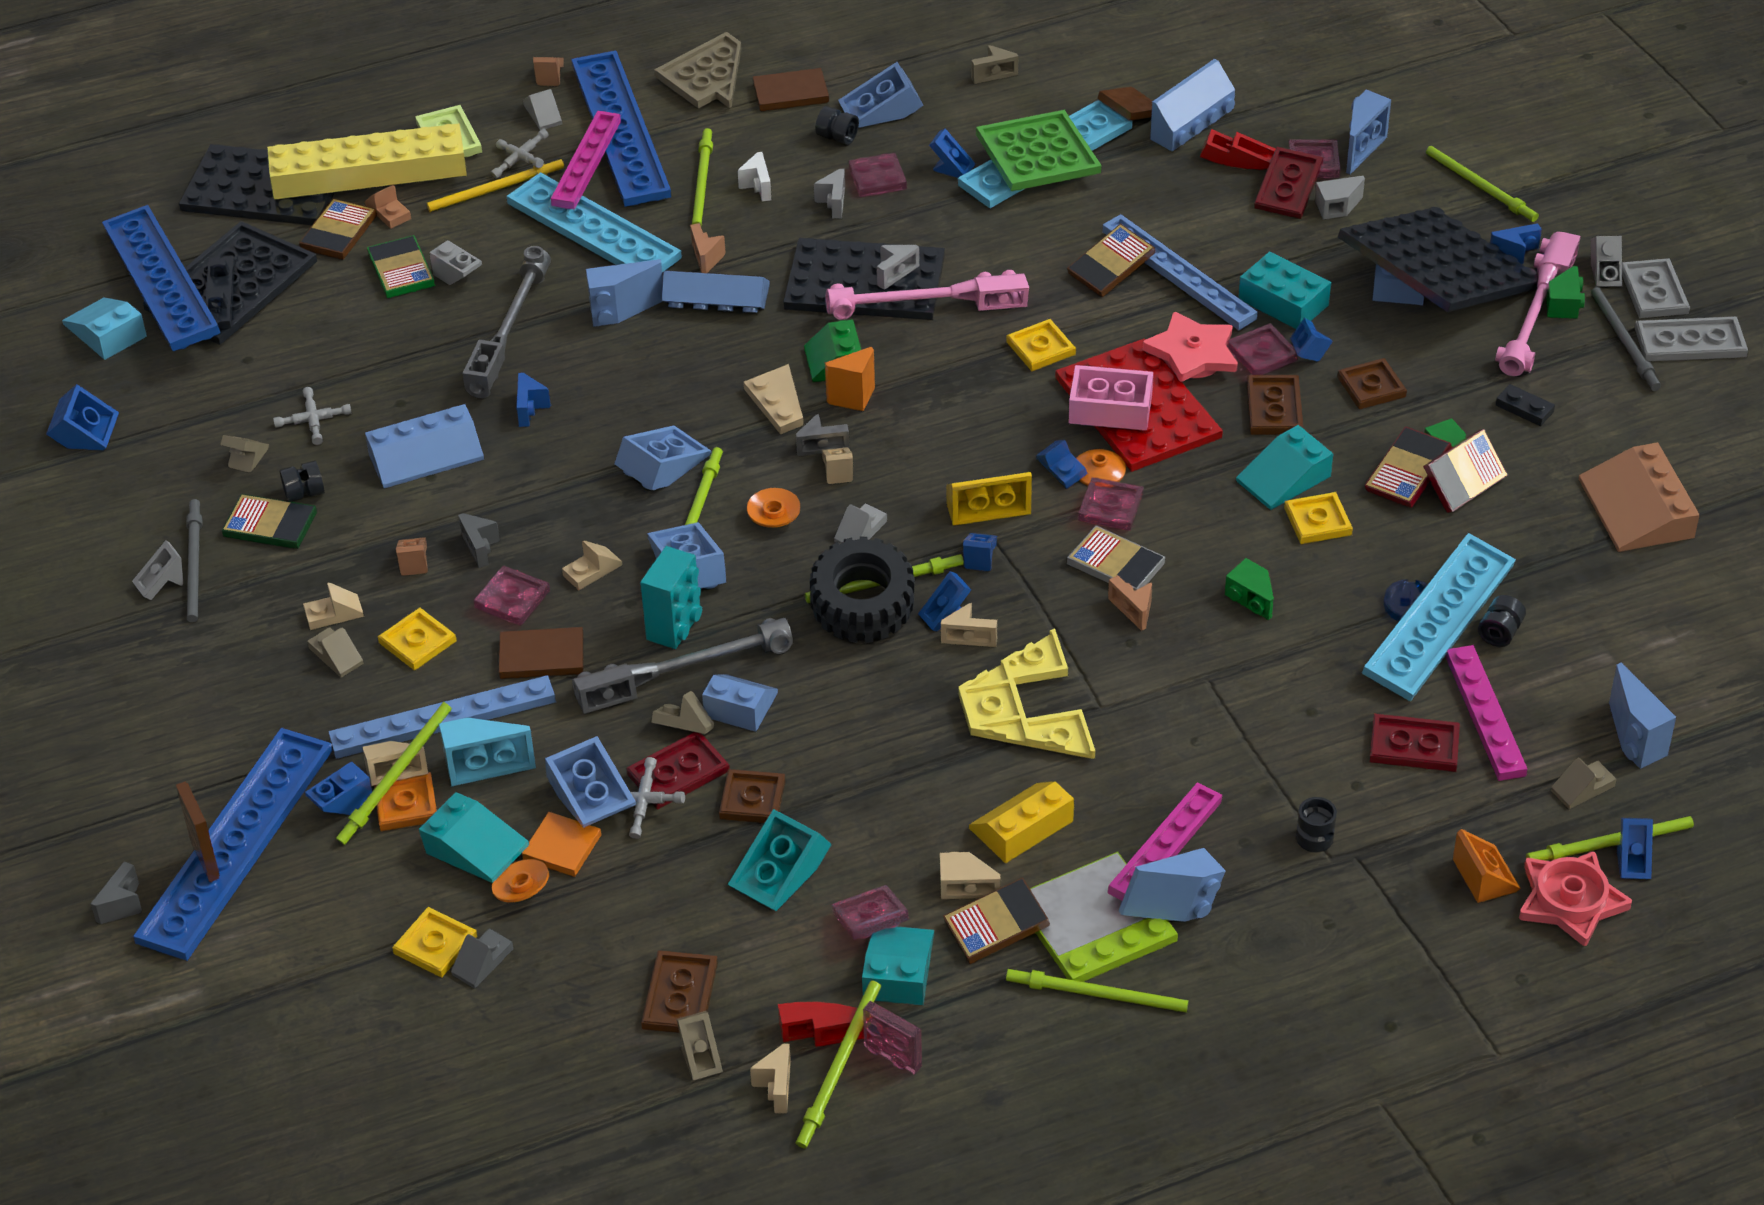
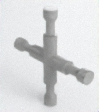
M542 128L536 137L532 140L529 139L520 148L512 144L508 145L506 141L499 139L496 142V147L501 150L505 149L511 155L503 161L504 163L500 167L494 168L491 171V175L498 179L505 169L511 168L520 159L527 163H533L537 168H541L544 165V161L538 157L534 158L529 152L536 147L540 140L549 136L548 132Z
M305 387L303 389V396L306 398V412L292 414L293 416L286 418H273L275 428L289 423L300 424L309 422L310 431L313 432L312 442L314 445H320L323 439L322 435L319 434V420L332 418V415L352 414L350 404H346L340 408L331 409L330 407L317 410L315 401L312 399L314 395L313 389Z
M652 757L645 759L644 766L646 769L644 776L641 777L639 791L630 792L636 801L633 814L635 818L634 825L630 828L629 836L636 839L641 837V822L645 818L648 803H664L665 801L685 802L684 792H675L674 794L650 792L653 781L651 775L657 762Z

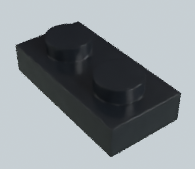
M1511 384L1496 398L1495 405L1539 426L1545 423L1554 413L1555 404Z

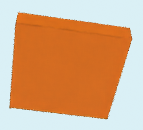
M431 772L394 782L377 804L381 831L424 824L437 811Z
M548 812L529 841V846L522 852L523 860H539L549 869L575 877L601 837V829L591 825L583 828L576 820Z

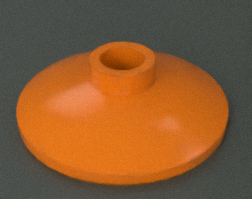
M1093 449L1080 454L1076 458L1087 471V475L1079 481L1090 487L1104 488L1113 486L1123 479L1126 472L1124 460L1118 454L1109 450Z
M768 488L755 493L749 499L747 513L750 519L758 525L772 528L781 527L797 518L800 513V501L795 494L788 490Z
M534 859L515 862L492 883V892L498 900L511 903L528 899L538 893L547 883L549 878L548 868L543 862Z

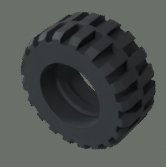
M860 536V539L853 540L851 537L844 539V543L839 544L836 542L829 546V551L824 550L818 556V560L814 562L811 568L812 573L810 574L811 609L816 621L821 623L822 628L827 632L833 631L835 637L839 639L849 638V642L857 643V640H865V643H870L876 638H879V640L887 638L890 632L896 633L901 629V624L904 625L909 620L910 613L914 608L915 577L913 576L911 563L907 562V557L903 552L899 551L897 553V547L890 543L887 545L883 544V540L878 538L868 540V537ZM856 580L873 581L886 589L876 597L862 600L850 598L839 591L847 583Z

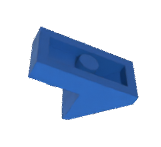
M946 128L939 131L929 145L940 158L933 168L935 172L959 178L971 171L975 166V162Z
M1537 223L1491 232L1490 243L1496 244L1499 250L1507 255L1514 256L1519 263L1523 264L1525 251L1539 249L1542 229Z
M1306 318L1301 321L1290 337L1297 355L1314 361L1321 360L1333 342L1330 338L1316 331L1313 322Z
M518 373L519 427L530 426V416L535 415V409L550 408V396L547 387L525 373Z
M1065 440L1055 441L1036 455V459L1066 489L1087 475L1086 468L1070 453Z
M970 533L963 542L964 567L966 569L990 571L997 536Z
M950 571L918 614L933 631L941 630V620L961 608V603L970 593L971 589L956 573Z
M1621 818L1620 845H1617L1620 878L1651 879L1653 819Z

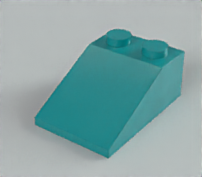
M1297 425L1277 436L1236 477V481L1267 508L1272 510L1285 503V501L1294 498L1331 477L1333 453Z
M457 792L419 828L426 854L492 883L529 846L527 839L478 801Z
M773 809L728 885L768 908L777 911L817 870L832 844L820 833Z
M874 925L862 975L863 995L869 982L875 981L881 985L875 1001L924 1005L934 930Z

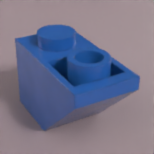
M350 762L307 790L305 794L323 812L351 815L355 809L358 810L372 793L369 776L353 762Z

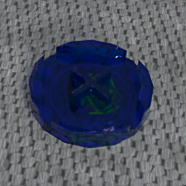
M1408 579L1392 583L1386 589L1383 602L1385 611L1391 618L1399 622L1428 584L1419 580L1408 582Z

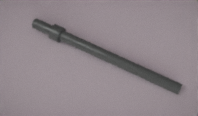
M1599 287L1593 288L1591 290L1592 296L1637 365V372L1640 377L1647 381L1653 391L1659 390L1661 383L1655 376V369L1652 364L1645 360Z
M197 499L189 502V514L186 517V527L189 529L187 621L196 622L198 620L199 534L203 518L200 514V501Z

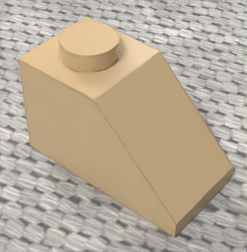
M388 741L362 747L367 775L372 786L380 783L410 744ZM424 747L420 749L397 780L428 774Z
M970 852L940 853L941 899L981 898L1000 888V874Z

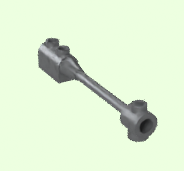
M530 246L524 250V261L520 268V274L524 279L498 333L490 341L478 340L463 371L465 389L474 397L486 398L490 395L491 387L498 378L499 370L505 360V347L510 329L532 283L538 284L544 281V275L551 263V258L539 246Z
M768 618L761 625L757 626L758 634L660 663L623 664L619 666L610 664L604 670L592 674L590 672H582L577 678L572 679L575 696L584 714L637 698L636 687L665 672L758 645H762L765 652L772 650L777 654L784 653L789 650L793 643L791 629L786 618L778 620Z

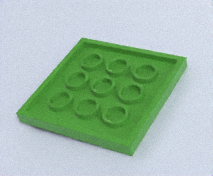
M1065 110L976 127V136L1011 191L1101 173L1102 165Z

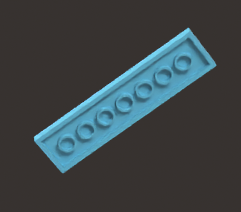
M1100 100L1069 116L1092 151L1132 129V120H1127ZM992 160L958 178V186L989 208L1022 191L1010 190Z
M541 172L507 195V203L615 265L661 259L662 272H664L682 258L681 250L584 196L580 198L575 210L552 206L551 197L559 182Z
M1468 533L1364 666L1362 674L1411 702L1445 657L1447 651L1452 648L1511 570L1516 559Z

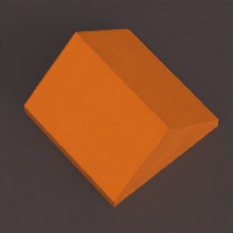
M872 347L825 363L828 404L864 411L875 389L874 349Z
M1463 829L1457 832L1453 861L1478 903L1512 894L1521 889L1494 844Z

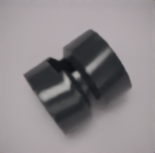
M825 106L817 117L815 132L819 136L828 139L834 138L837 142L849 145L857 135L859 118L856 115L847 112L841 113L838 109Z
M316 460L301 464L300 469L292 466L279 470L287 501L301 500L305 494L313 497L325 493Z
M1499 595L1494 598L1487 613H1485L1479 623L1478 633L1480 637L1492 646L1505 647L1509 645L1526 616L1524 605L1518 599L1509 595Z
M1311 797L1300 804L1296 840L1303 849L1317 853L1329 849L1333 844L1337 810L1331 801L1322 797Z

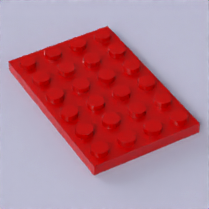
M1145 338L1055 370V378L1069 395L1071 394L1075 365L1153 372L1152 400L1147 430L1095 426L1116 454L1124 460L1125 465L1131 472L1221 439L1223 430L1186 386L1179 381L1163 359L1143 351V341L1146 340Z

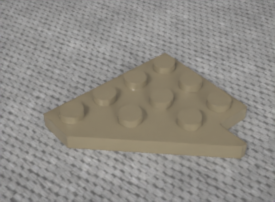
M725 32L654 69L655 77L698 109L716 99L730 108L733 103L741 55V42L728 32Z

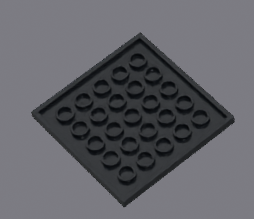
M1438 207L1341 228L1338 234V238L1447 312L1538 289V275L1534 269L1525 267L1518 262L1517 258L1505 254L1499 250L1496 244L1482 239L1479 233L1470 231L1463 226L1461 221L1444 214V210Z

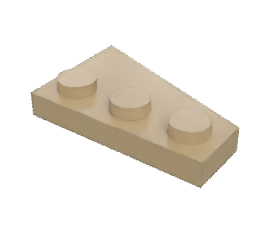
M789 364L744 381V390L780 434L803 426V416Z

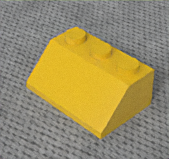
M1031 472L946 485L947 507L953 526L1031 514Z
M1055 781L1036 783L969 824V829L1004 863H1007L1072 823L1074 798Z

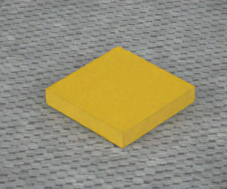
M1051 319L1006 335V342L1031 371L1076 355L1075 346Z
M1336 492L1285 501L1284 508L1300 544L1352 535L1353 528Z
M418 608L378 636V641L383 647L414 671L457 641L456 635L421 608Z
M427 907L392 947L393 953L442 978L455 963L465 937L470 934L477 938V932L475 929Z

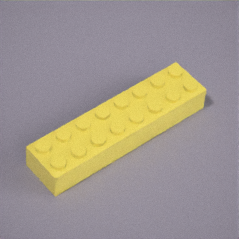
M460 123L267 147L274 199L467 176Z

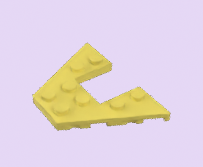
M1055 629L1050 630V635L1033 644L1031 642L1022 651H1016L1001 660V665L989 672L985 670L978 674L975 679L968 680L960 685L959 697L972 736L1094 759L1095 748L1082 709L1026 718L1017 691V684L1068 676V667Z

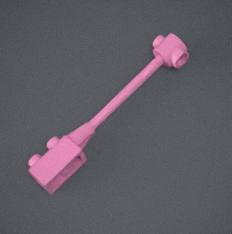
M1555 232L1551 235L1550 239L1543 238L1540 253H1537L1534 261V268H1537L1538 289L1517 340L1508 342L1505 348L1499 346L1496 353L1495 361L1499 362V367L1505 374L1518 376L1523 371L1531 372L1535 352H1532L1526 343L1546 296L1549 281L1574 265L1578 254L1580 236L1565 232Z
M1007 270L998 276H991L989 272H982L977 277H974V279L954 284L950 287L854 294L852 287L844 288L842 284H834L830 289H826V308L828 314H834L835 318L845 320L852 316L856 304L943 297L975 301L978 311L1027 307L1029 285L1024 273L1016 274L1013 270Z

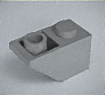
M1364 176L1316 183L1315 203L1323 219L1343 217L1351 212L1363 198Z
M1596 236L1591 238V267L1596 287L1622 286V236Z
M448 240L430 252L433 275L448 285L455 283L482 265L481 260Z

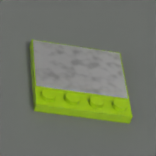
M1118 852L1030 888L1050 922V926L1036 932V935L1069 980L1084 982L1177 942L1178 933L1168 920L1120 914L1119 908L1122 901L1107 893L1109 884L1126 866V862Z

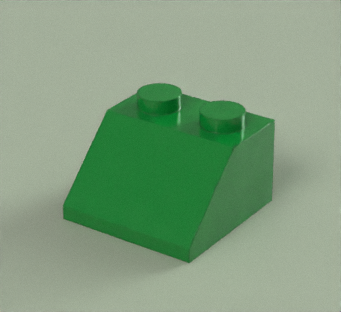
M853 320L827 323L804 345L812 382L826 381V362L861 350Z

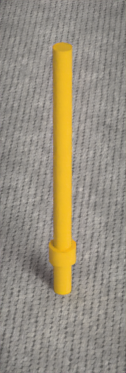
M560 159L544 164L541 168L533 166L532 169L427 202V208L429 212L530 180L540 172L547 176L548 173L563 169L564 163Z

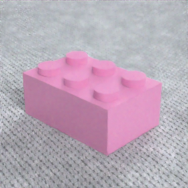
M1075 365L1069 399V423L1147 430L1152 400L1153 372Z

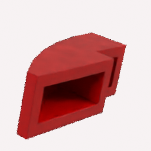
M1211 129L1204 142L1200 157L1231 167L1268 169L1275 148L1239 132H1236L1234 138H1231Z
M825 1002L778 1004L779 1025L783 1042L814 1037L816 1047L842 1043L857 1008ZM869 1012L857 1040L876 1037L874 1013Z

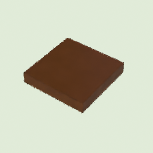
M1132 86L1099 91L1097 98L1129 121L1152 117V100Z
M1385 358L1341 369L1337 373V378L1358 409L1404 398L1407 394L1406 388Z
M728 769L719 811L720 819L765 823L773 809L778 812L780 811L785 774Z

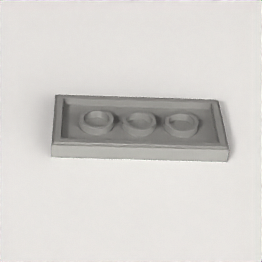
M1737 317L1636 321L1635 331L1646 361L1747 357L1748 348Z

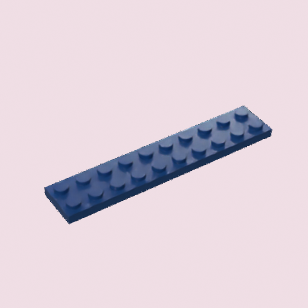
M617 51L571 59L572 68L592 120L597 111L620 114L621 122L605 151V156L624 206L670 198V186Z
M148 205L102 222L107 235L172 351L184 349L191 344L201 340H208L214 335L220 334L218 324Z
M284 728L278 731L208 830L220 874L219 879L209 882L194 850L133 936L135 944L188 961L333 751L331 743Z

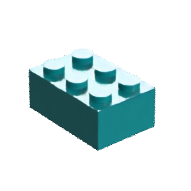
M1269 251L1240 276L1239 299L1297 329L1304 318L1312 321L1329 306L1331 282Z
M665 546L641 580L646 640L676 649L680 642L687 638L693 623L700 619L702 614V606H700L699 599L701 588L698 587L699 568L696 565V555Z

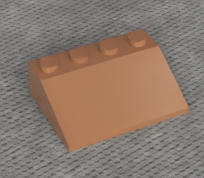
M1658 442L1632 447L1579 475L1581 485L1618 552L1695 538L1699 513Z

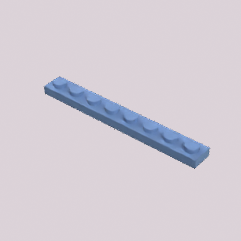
M1120 214L1103 224L1102 232L1106 235L1121 223L1154 246L1156 253L1146 260L1145 263L1237 330L1257 320L1256 310Z
M548 675L445 701L452 710L442 723L463 718L489 720L555 703V694ZM443 702L328 731L336 759L361 753L364 746L388 741L403 742L414 739ZM439 726L433 734L440 732Z

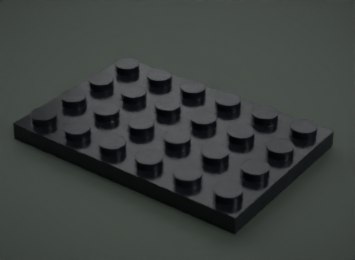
M210 144L179 206L180 210L185 212L312 226L331 202L335 192L274 199L269 173L268 150Z
M240 221L185 267L206 303L208 258L234 257L235 271L231 328L219 329L220 334L214 335L208 340L221 345L317 262L316 254ZM144 301V310L150 312L148 306Z
M799 238L785 294L784 310L828 313L826 308V289H830L834 284H842L844 288L852 287L854 294L939 288L945 248L918 246L919 267L884 290L877 285V266L881 263L880 247L882 245L894 244ZM937 298L856 304L853 315L933 320Z

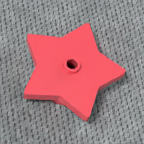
M1174 312L1167 331L1143 341V351L1163 359L1181 382L1189 378L1207 377L1216 371H1237L1238 362L1227 348L1232 334V325L1199 324Z
M1590 852L1578 858H1558L1551 862L1533 858H1526L1524 868L1532 892L1520 910L1519 919L1522 921L1558 925L1580 944L1587 946L1599 920L1628 911L1631 908L1632 899L1609 884L1606 875L1600 869L1595 852Z

